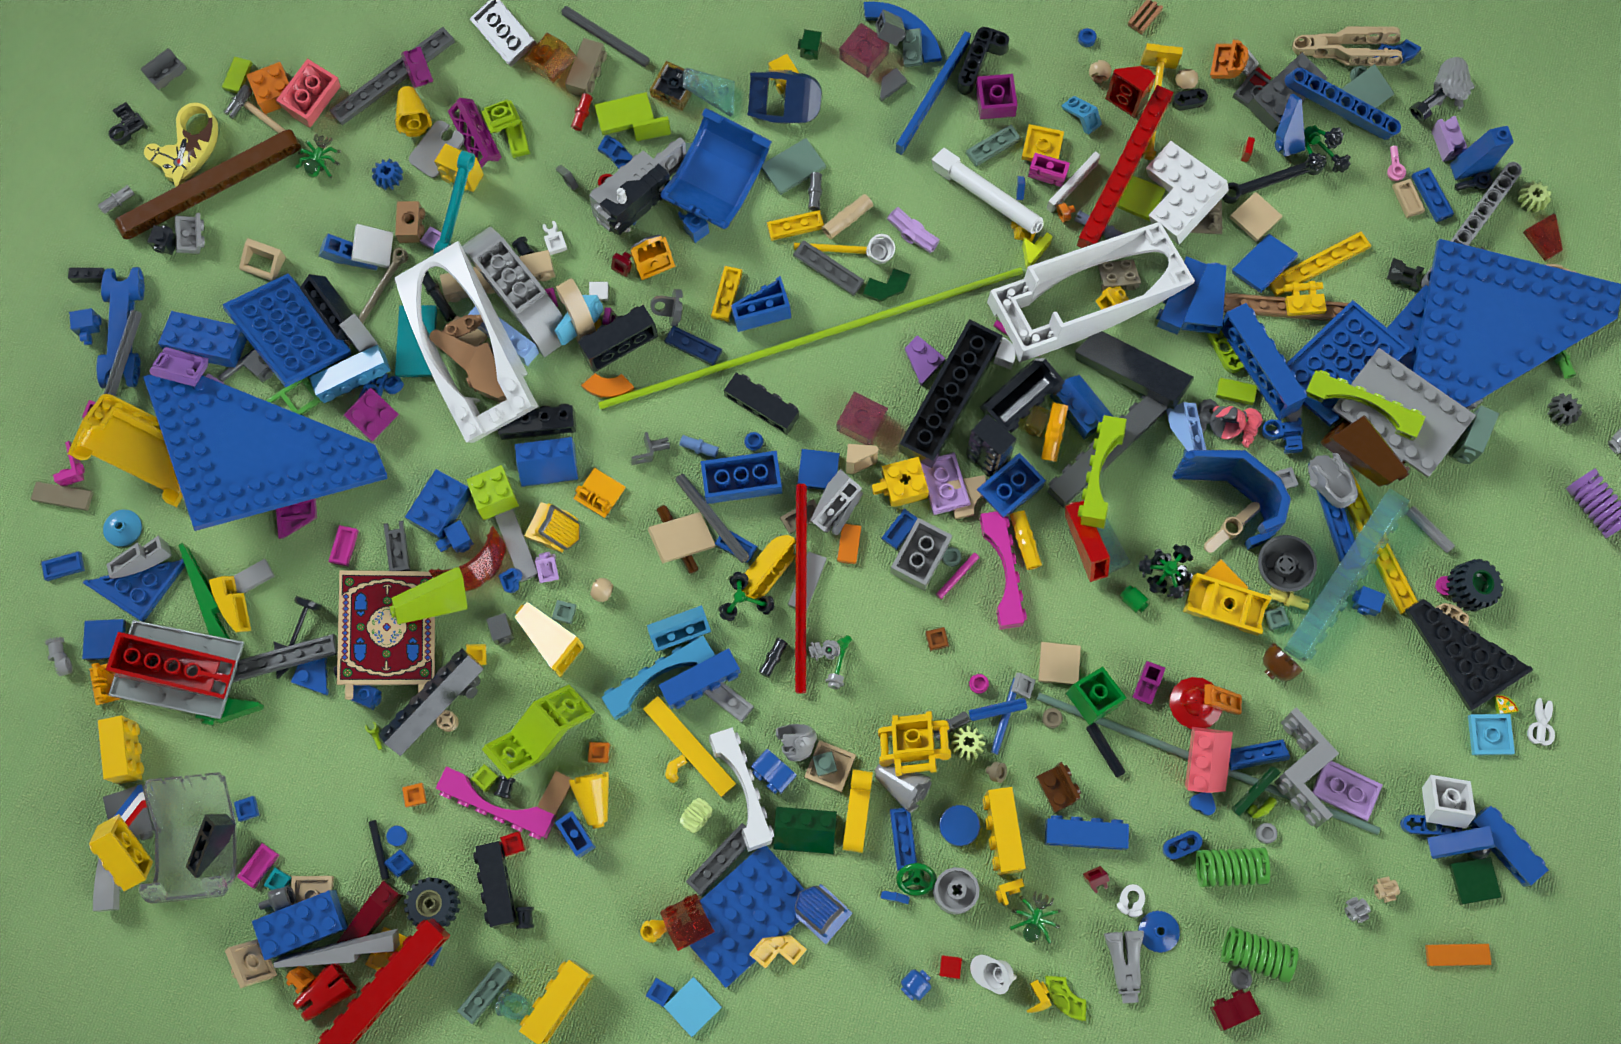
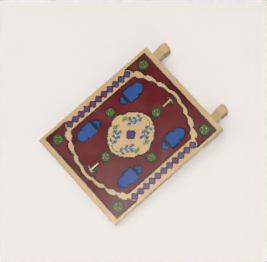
M340 570L337 685H345V699H353V685H418L419 693L424 685L435 676V617L397 624L396 618L391 617L389 606H393V597L435 578V572Z

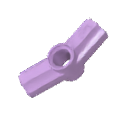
M896 207L888 216L887 220L901 232V236L905 241L910 244L915 243L929 253L935 250L940 239L926 231L919 221L911 219L899 207Z

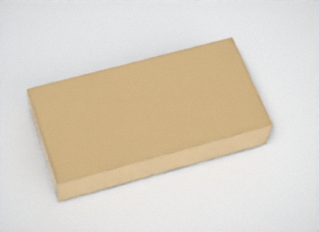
M1411 179L1393 184L1392 188L1406 218L1424 213V206Z

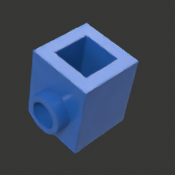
M1363 586L1354 592L1352 608L1362 615L1376 616L1381 611L1386 594Z
M353 685V699L350 701L374 710L375 706L377 707L381 702L382 692L369 685Z

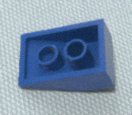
M1019 453L983 483L977 491L1004 518L1042 489L1046 480Z

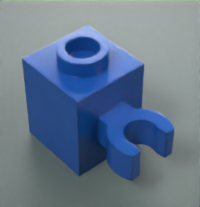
M680 211L678 212L680 220L683 221L685 232L694 243L710 233L706 220L690 212L687 215H683Z
M92 308L69 312L70 329L80 337L81 342L84 341V345L92 344L91 334L100 332V325H102L100 315Z
M461 520L444 528L443 530L447 538L435 542L440 552L452 546L456 553H463L474 545Z

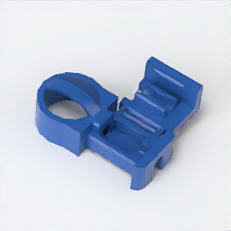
M1298 417L1297 421L1282 422L1281 420L1274 419L1265 422L1262 428L1263 436L1268 440L1282 438L1283 441L1286 440L1287 445H1285L1284 454L1299 453L1303 450L1301 436L1304 429L1301 427V418ZM1268 425H1274L1278 429L1273 431H1266L1265 427Z

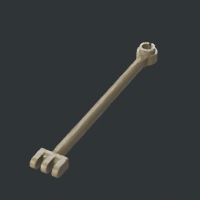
M396 248L393 251V262L358 317L362 324L398 266L407 262L409 256L405 249ZM344 340L345 344L349 347L351 341Z

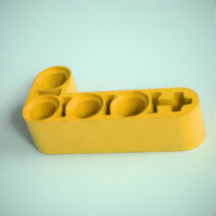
M853 769L843 850L863 853L873 772Z

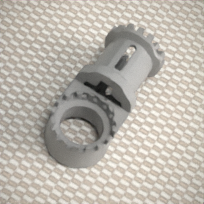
M56 637L53 640L50 638L45 641L49 649L48 660L55 662L54 665L57 668L55 670L58 671L57 674L59 676L71 674L73 671L72 663L67 654L64 653L63 637Z

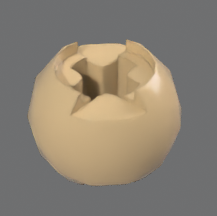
M1098 60V62L1091 64L1089 68V76L1094 82L1103 83L1102 81L1108 80L1111 76V66L1104 60Z
M1184 69L1176 74L1175 80L1180 88L1189 89L1194 88L1198 84L1199 77L1195 70Z
M598 578L593 583L590 595L598 602H605L611 596L613 584L606 578Z

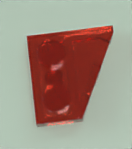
M1555 213L1523 232L1545 262L1563 250Z

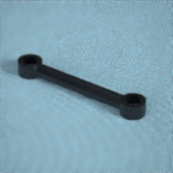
M1301 163L1240 185L1230 182L1228 183V189L1235 190L1237 192L1236 197H1230L1225 194L1222 199L1228 204H1233L1238 201L1241 195L1306 173L1318 175L1322 172L1323 168L1317 172H1311V170L1305 169V163Z

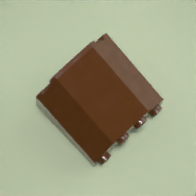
M1365 415L1352 424L1343 419L1341 424L1332 428L1320 442L1332 453H1338L1343 461L1378 487L1387 486L1396 479L1401 481L1409 475L1408 471L1410 468L1404 465L1406 462H1401Z

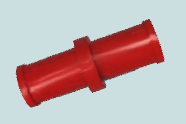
M583 93L580 103L574 111L576 114L571 127L576 131H582L584 121L589 115L588 110L593 100L591 95Z

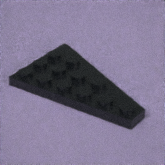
M1420 599L1405 609L1468 711H1473L1533 671L1531 666L1524 664L1514 655L1508 654L1506 650L1495 643L1481 637L1479 633L1470 630L1468 626L1446 615L1442 610L1435 608L1425 599Z

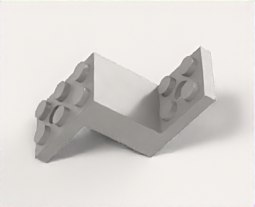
M1296 707L1285 717L1281 724L1283 729L1297 740L1299 747L1308 753L1286 770L1274 783L1278 791L1291 800V805L1296 810L1302 812L1306 822L1317 829L1333 814L1305 783L1339 753Z

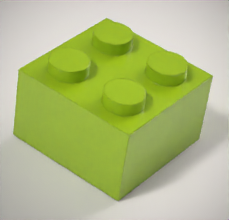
M502 465L466 479L483 521L519 506Z

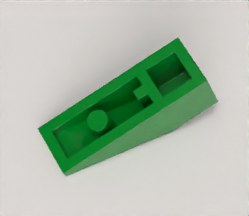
M227 698L221 719L197 714L195 718L201 720V724L213 726L214 723H224L263 710L264 705L254 701Z

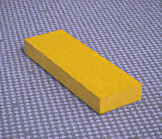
M820 210L767 222L771 241L822 230V226H824Z
M724 266L711 318L730 321L732 314L731 305L735 303L743 273L742 269Z

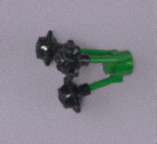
M1316 125L1308 126L1304 129L1305 147L1309 153V159L1304 162L1306 170L1317 172L1326 163V156L1320 155V153H1313L1309 144H1318L1332 157V160L1335 162L1332 169L1333 172L1337 173L1340 171L1343 173L1349 168L1351 156L1347 154L1339 157L1330 150L1331 148L1335 149L1342 143L1344 133L1341 132L1340 127L1332 128L1330 132H1325ZM1320 134L1326 138L1324 143L1327 144V147L1320 141Z

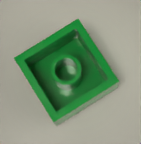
M1103 666L1074 683L1066 692L1068 698L1089 725L1117 709L1127 699Z

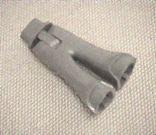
M1124 931L1127 964L1125 963L1123 953V932L1104 933V938L1112 957L1115 980L1119 990L1118 994L1122 995V1003L1139 1002L1138 993H1140V990L1138 989H1140L1141 985L1140 950L1144 931Z

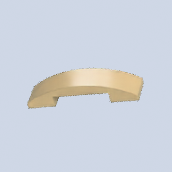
M570 278L556 286L560 300L566 306L576 331L577 342L584 335L596 332L590 311L574 280Z

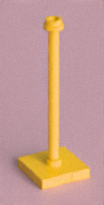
M1146 44L1141 58V65L1157 67L1154 90L1157 85L1162 87L1164 68H1177L1183 53V47ZM1156 131L1143 155L1146 160H1153L1157 154L1154 151Z

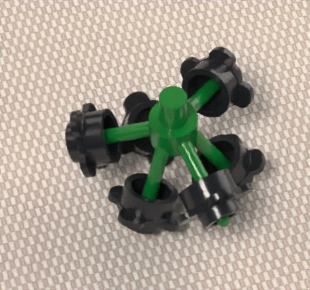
M1175 544L1173 546L1175 550L1173 552L1174 561H1170L1172 558L1171 554L1164 553L1161 549L1154 551L1152 559H1148V555H1145L1144 560H1140L1138 565L1143 578L1146 577V574L1152 575L1153 569H1159L1164 573L1162 576L1155 575L1153 578H1147V582L1150 585L1149 590L1152 593L1166 594L1167 589L1165 587L1167 586V581L1165 578L1170 576L1173 586L1169 587L1170 594H1167V597L1173 596L1174 599L1184 597L1185 592L1190 590L1189 587L1185 588V583L1192 580L1193 574L1189 573L1184 565L1178 567L1177 563H1185L1187 560L1191 562L1194 559L1191 555V549L1187 545L1179 546Z

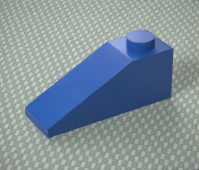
M1290 94L1276 132L1275 148L1284 156L1305 151L1302 99L1295 94Z
M327 234L323 239L318 257L339 264L377 270L378 268L375 265L351 260L353 242L331 234Z

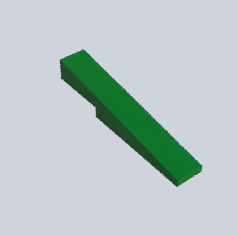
M184 543L179 544L178 546L209 635L230 639L217 615L220 613V610L214 599L210 584L190 548Z

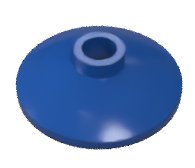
M1164 911L1150 912L1143 917L1139 924L1138 931H1144L1142 943L1153 952H1167L1179 940V925L1169 913ZM1159 927L1163 928V935L1157 933Z

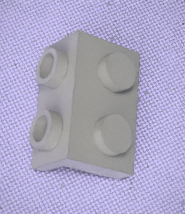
M196 213L195 217H175L176 252L199 254L201 247H204L205 238L201 236V231L204 230V220H200V213Z

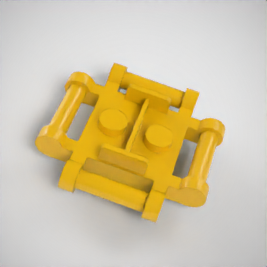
M927 711L926 714L900 717L899 715H892V726L878 729L881 746L879 764L887 767L895 763L896 777L903 776L906 773L937 772L936 759L948 760L951 758V750L948 745V721H933L932 711ZM937 730L940 732L941 749H935L934 731ZM889 736H892L893 739V754H889ZM929 760V763L902 766L903 762Z

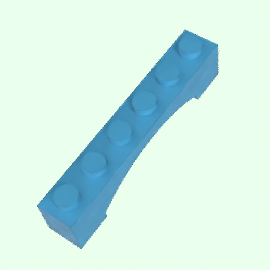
M698 636L689 640V644L685 647H677L667 658L665 656L659 658L652 667L641 669L638 672L639 675L634 678H626L621 682V686L616 689L614 687L604 692V696L601 698L615 721L632 711L631 705L637 695L658 676L676 668L696 666L715 656L704 636Z

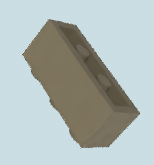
M583 38L565 83L568 93L582 97L583 93L590 94V92H593L595 79L599 77L601 72L600 66L607 57L603 43Z

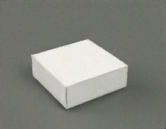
M589 282V295H598L600 301H608V282Z

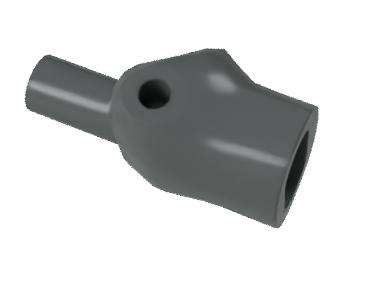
M287 885L269 891L267 894L268 900L259 902L258 905L260 910L272 907L274 912L296 904L297 901L293 889Z

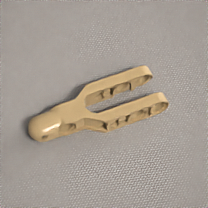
M1348 26L1336 34L1300 35L1295 38L1292 45L1293 52L1297 55L1303 52L1305 56L1333 58L1346 66H1372L1374 64L1376 66H1396L1403 61L1402 52L1399 50H1388V48H1384V50H1370V48H1344L1341 46V44H1395L1401 39L1398 27Z

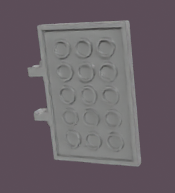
M1380 348L1374 353L1351 385L1354 387L1356 385L1367 389L1366 392L1373 395L1374 393L1381 394L1385 397V400L1390 402H1400L1404 405L1403 407L1409 410L1413 408L1421 411L1422 415L1426 416L1417 438L1412 441L1395 434L1396 429L1387 418L1375 409L1360 402L1340 398L1332 408V411L1351 424L1365 415L1401 462H1406L1427 478L1476 416Z

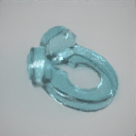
M509 989L500 993L498 996L499 1001L495 1005V1011L498 1016L504 1015L510 1019H521L529 1011V1003L525 997L512 993ZM514 1001H519L522 1003V1010L519 1013H513L510 1007L505 1006V1002L513 1003Z

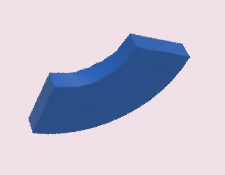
M1407 39L1395 46H1388L1382 43L1378 50L1388 48V50L1401 51L1403 61L1400 64L1413 59L1422 49Z

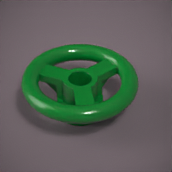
M911 863L902 867L896 876V882L900 890L912 896H921L929 893L934 889L937 881L934 870L921 863ZM908 871V878L902 881L903 875ZM924 871L930 875V882L924 878ZM921 885L925 888L914 890L908 888V886Z

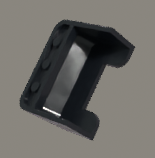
M1035 358L989 397L979 408L985 415L988 414L1008 432L1012 433L1019 427V418L1024 419L1029 415V409L1034 405L1036 407L1045 400L1043 398L1045 395L1052 393L1055 395L1063 388L1062 384L1065 381L1046 359Z

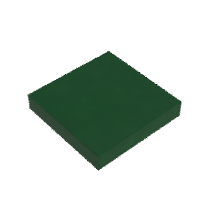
M1491 857L1449 864L1460 905L1502 898Z

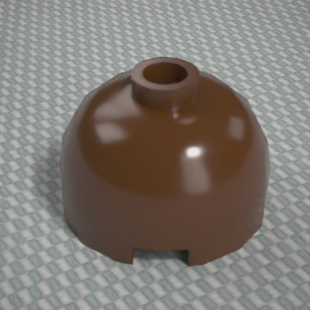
M1273 643L1263 657V664L1266 667L1264 672L1272 680L1275 678L1280 681L1294 679L1303 670L1290 656L1281 651L1282 648Z

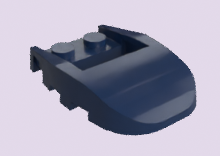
M766 70L765 72L752 71L750 73L748 116L784 124L807 123L818 116L821 109L822 89L814 77L792 72V70ZM769 78L786 80L784 116L767 115Z

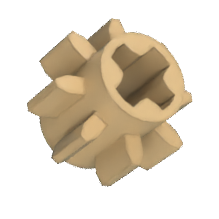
M1389 876L1377 879L1378 884H1374L1376 897L1379 900L1383 899L1384 903L1397 900L1396 895L1400 894V890L1396 880H1390Z

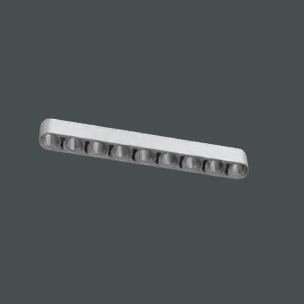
M1510 162L1504 167L1451 239V242L1469 246L1520 176L1522 167L1519 163ZM1432 266L1421 280V288L1425 284L1429 286Z

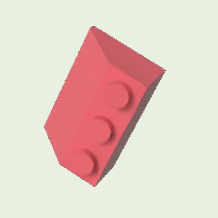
M307 59L276 101L293 118L311 128L340 89L339 79Z
M1192 727L1185 781L1187 790L1205 793L1226 792L1233 732Z

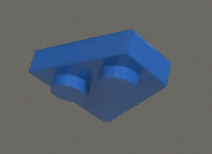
M327 657L298 665L291 683L328 695L326 679L328 678L326 669Z

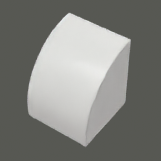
M1003 337L995 356L994 364L1011 370L1015 360V349L1012 343Z

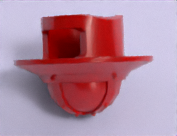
M1190 677L1181 680L1174 686L1170 694L1169 707L1173 717L1179 724L1189 729H1192V727L1208 728L1218 721L1222 710L1205 705V685H1214L1212 682L1204 678Z

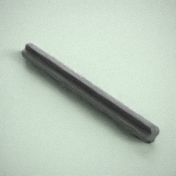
M564 6L561 12L564 17L643 67L649 64V57L570 7Z
M132 310L130 312L104 394L116 396L142 317L139 311Z
M684 474L677 476L676 482L738 560L741 563L746 562L749 559L748 553Z

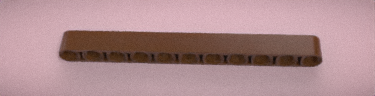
M284 130L119 216L114 223L123 239L134 238L153 228V226L159 225L300 150L301 144L292 130Z

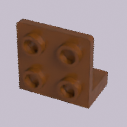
M1062 762L1036 776L1054 813L1076 803L1080 799L1079 795L1081 794L1076 783L1073 784L1070 778L1072 774L1069 767L1063 765Z

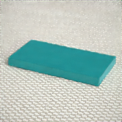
M400 305L395 376L433 377L412 330L403 305ZM421 305L422 321L430 335L433 330H436L437 306Z

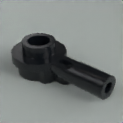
M1480 172L1473 180L1456 183L1455 190L1458 191L1472 187L1476 190H1486L1492 185L1493 178L1486 172Z

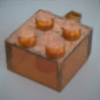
M546 33L538 44L530 49L531 52L524 58V61L535 73L554 83L577 56L565 42Z

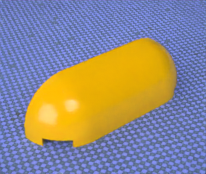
M781 535L773 539L745 572L749 578L747 580L748 585L742 590L746 593L747 597L755 599L765 596L795 558L793 553L796 540L794 537Z

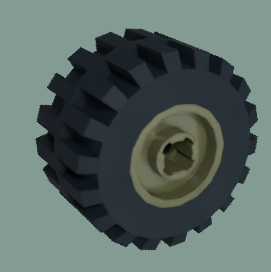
M432 877L421 879L418 881V884L411 886V891L407 892L406 895L409 897L404 900V904H407V908L404 909L405 913L409 914L407 918L413 921L412 924L418 926L424 919L433 918L442 927L449 926L451 924L450 921L456 919L455 914L459 913L460 908H457L458 904H461L460 899L457 898L459 893L454 890L455 886L449 884L446 880Z

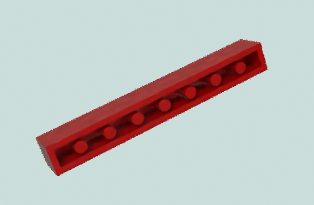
M434 918L421 921L416 927V933L413 936H408L403 941L401 950L399 952L395 951L388 960L390 962L386 967H381L374 975L376 978L371 983L368 982L361 989L362 994L358 998H354L347 1005L348 1010L335 1018L333 1021L334 1026L330 1030H325L320 1035L318 1044H356L451 935Z

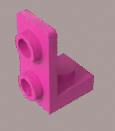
M70 441L65 442L67 453L72 444ZM70 455L68 457L71 469H63L53 475L54 482L60 486L65 487L84 480L83 473H85L83 464L80 460Z

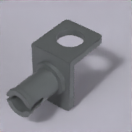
M645 432L643 439L647 453L632 456L631 465L652 462L655 451L670 449V444L667 442L669 441L668 437L651 441L648 432Z

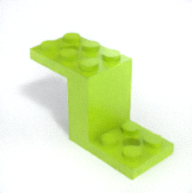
M568 684L534 701L511 732L485 744L481 750L501 773L509 779L544 760L568 729L591 718L595 712Z

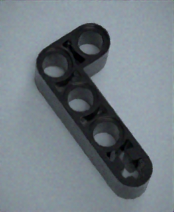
M980 27L977 30L959 75L957 89L961 94L967 95L973 91L988 52L999 56L1006 54L1009 44V36L1006 33L989 27Z

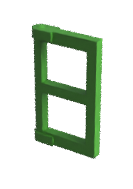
M306 378L286 388L284 387L266 400L273 403L282 397L292 412L303 415L321 402ZM300 383H303L314 399L297 410L286 393Z

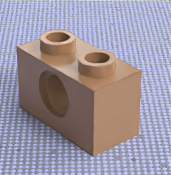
M419 201L397 202L395 236L399 243H420L422 236L425 234L424 225H422V219H425V209L422 208Z

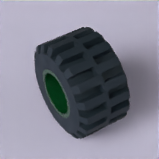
M1473 559L1455 566L1450 571L1451 575L1447 577V580L1450 581L1446 583L1447 588H1450L1448 594L1452 596L1451 600L1454 603L1456 602L1459 608L1463 607L1465 611L1470 610L1472 612L1492 606L1502 596L1500 592L1503 591L1501 586L1503 580L1499 577L1501 574L1487 560Z

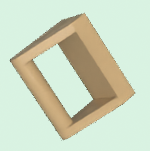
M247 238L239 269L273 281L276 279L286 257L280 249ZM253 253L273 260L270 273L248 265Z
M848 444L846 474H855L877 463V446Z

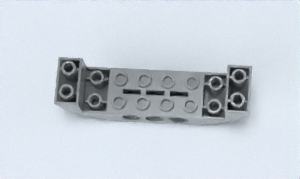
M488 227L462 245L470 263L474 264L527 331L543 357L545 358L559 348L561 343L555 329L563 319V316L544 288L504 238L492 227Z

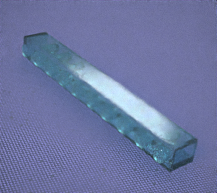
M1389 488L1283 650L1302 662L1313 658L1317 652L1315 646L1318 642L1322 644L1328 635L1325 633L1328 626L1333 627L1338 619L1335 617L1338 611L1342 612L1348 604L1346 601L1349 595L1353 596L1359 586L1356 583L1359 579L1363 580L1369 572L1366 569L1369 563L1374 564L1379 556L1377 551L1379 548L1383 549L1389 541L1386 537L1390 532L1394 533L1399 526L1397 520L1400 516L1403 518L1410 509L1407 507L1410 500Z

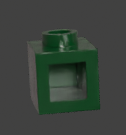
M804 29L803 37L798 41L800 57L807 60H818L822 44V32Z

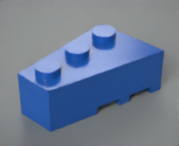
M781 276L777 277L776 281L768 286H762L761 290L753 295L749 294L731 305L738 332L792 318L790 304Z

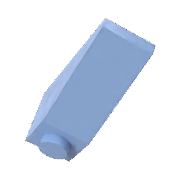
M1183 402L1178 404L1174 410L1171 408L1167 409L1170 428L1186 450H1206L1196 403Z

